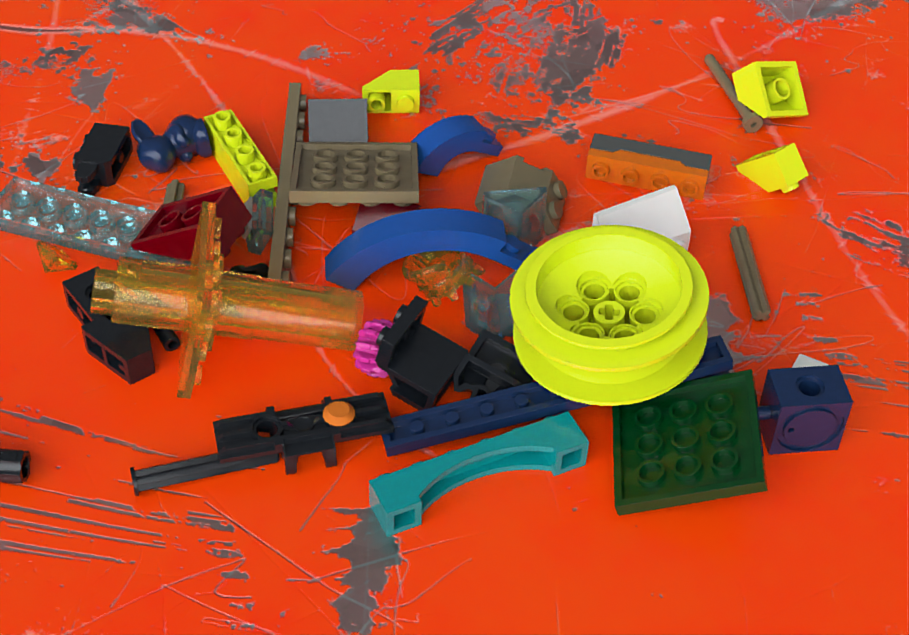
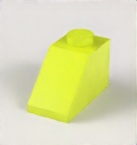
M795 143L756 154L736 165L738 172L767 192L780 189L782 193L789 192L799 187L798 181L808 176Z

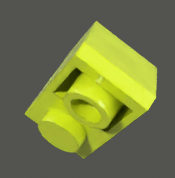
M389 70L362 86V98H367V113H420L419 70Z

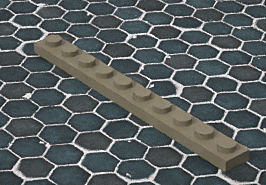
M289 83L267 279L269 304H283L284 291H290V271H286V268H292V249H288V247H294V228H290V226H296V207H292V205H298V203H290L289 189L296 142H304V131L300 129H305V112H307V94H302L301 83Z

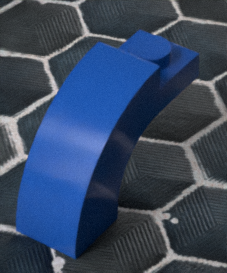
M470 115L451 116L437 121L420 132L411 141L417 143L418 173L437 177L443 167L459 154L474 151L498 156L503 146L495 138L496 134L492 130L483 127Z

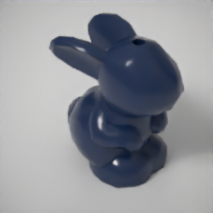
M188 114L179 115L169 123L163 135H155L151 128L140 119H135L131 122V132L138 142L136 152L141 164L149 170L157 173H166L173 167L176 157L188 163L191 162L193 156L198 154L205 158L212 156L210 140L202 118L197 119Z

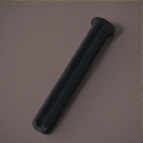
M214 453L138 470L130 467L134 494L136 497L139 496V492L277 463L279 461V453L221 464L219 454Z

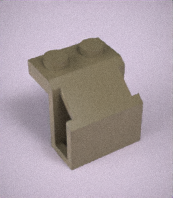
M519 155L485 166L474 203L480 213L504 222L533 213L546 235L558 232L560 220L563 216L565 199L567 198V188L563 181H559L553 170L546 167L539 169L523 162L524 158ZM491 204V208L489 211L486 206Z

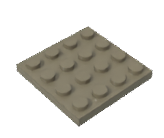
M296 142L289 201L290 203H298L301 206H312L316 203H330L333 206H345L348 203H362L365 206L393 203L396 206L403 207L409 206L412 203H419L417 143Z

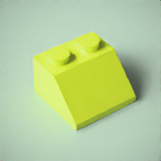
M755 61L732 73L738 101L761 117L785 118L809 115L796 61Z

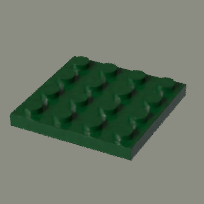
M752 369L681 382L673 389L655 398L628 405L612 406L614 500L618 516L768 491L756 385Z

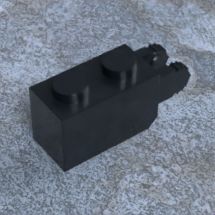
M95 123L89 134L85 135L83 145L73 157V169L76 170L74 173L75 179L79 182L77 188L79 196L92 198V196L97 194L96 192H98L101 186L109 187L116 184L133 152L130 127Z

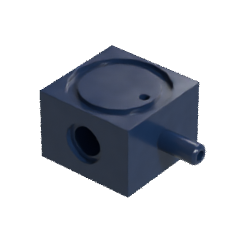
M838 365L768 369L758 410L761 433L769 455L838 450L853 405V400Z

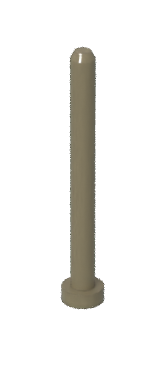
M707 54L704 62L743 118V128L748 133L757 132L763 125V119L738 101L734 84L714 55Z

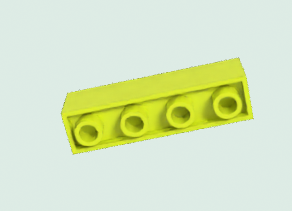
M229 109L204 116V124L210 140L212 154L242 201L245 203L249 197H252V214L275 207L277 193L274 187H278L277 176L234 112Z

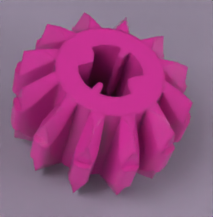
M374 318L372 321H366L364 329L358 332V340L354 342L356 344V350L353 353V357L356 358L355 367L368 376L375 378H386L388 376L386 371L378 367L375 359L379 350L376 340L385 326L392 327L394 323L390 320Z

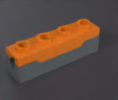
M595 133L587 155L585 178L651 191L675 185L680 196L703 200L712 155Z

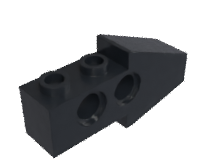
M99 266L62 282L67 306L82 324L81 329L85 348L92 357L130 385L155 373L143 298L132 302L127 294L122 295L112 276L107 277Z

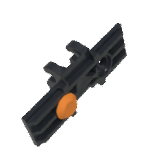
M384 392L331 400V396L323 397L324 399L321 400V404L274 411V406L266 407L265 412L213 421L220 464L281 453L282 459H284L286 475L297 473V462L300 455L322 452L326 468L337 466L335 443L394 433V426ZM258 433H269L270 437H261Z

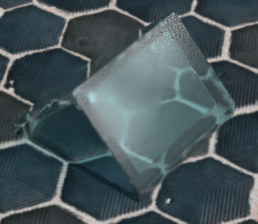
M535 187L483 192L482 214L504 221L505 233L507 235H513L520 241L535 247L543 239L547 188Z

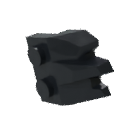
M486 329L482 330L469 353H465L453 373L454 391L471 392L470 398L534 381L520 363L514 345Z

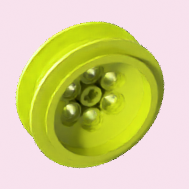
M600 225L564 233L534 250L520 265L511 284L509 299L514 321L513 340L519 361L536 382L563 398L599 406L628 405L646 401L668 392L684 381L694 371L704 354L708 337L706 315L709 306V286L707 278L698 261L684 247L656 232L632 226Z

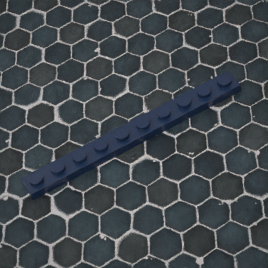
M721 335L707 338L706 348L699 364L682 382L733 369V359ZM532 382L393 417L391 419L394 433L383 434L382 438L387 457L591 405L563 398L544 388L538 382Z

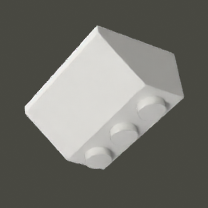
M675 185L662 188L593 214L592 226L623 225L650 230L675 241L688 251L691 228Z

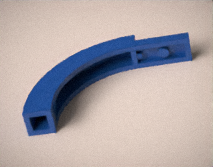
M420 209L377 220L346 237L325 257V277L329 282L355 291L369 275L384 265L406 256L430 251L468 252L489 258L517 271L523 261L538 247L524 243L513 235H507L505 233L504 221L489 215L461 209Z

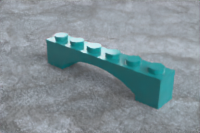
M568 411L556 416H548L536 423L514 428L510 432L493 438L482 439L473 445L448 451L444 455L424 462H416L407 468L392 473H385L369 480V505L386 536L389 537L422 525V514L435 501L451 490L477 478L513 470L551 471L554 476L584 466L587 461L589 440Z

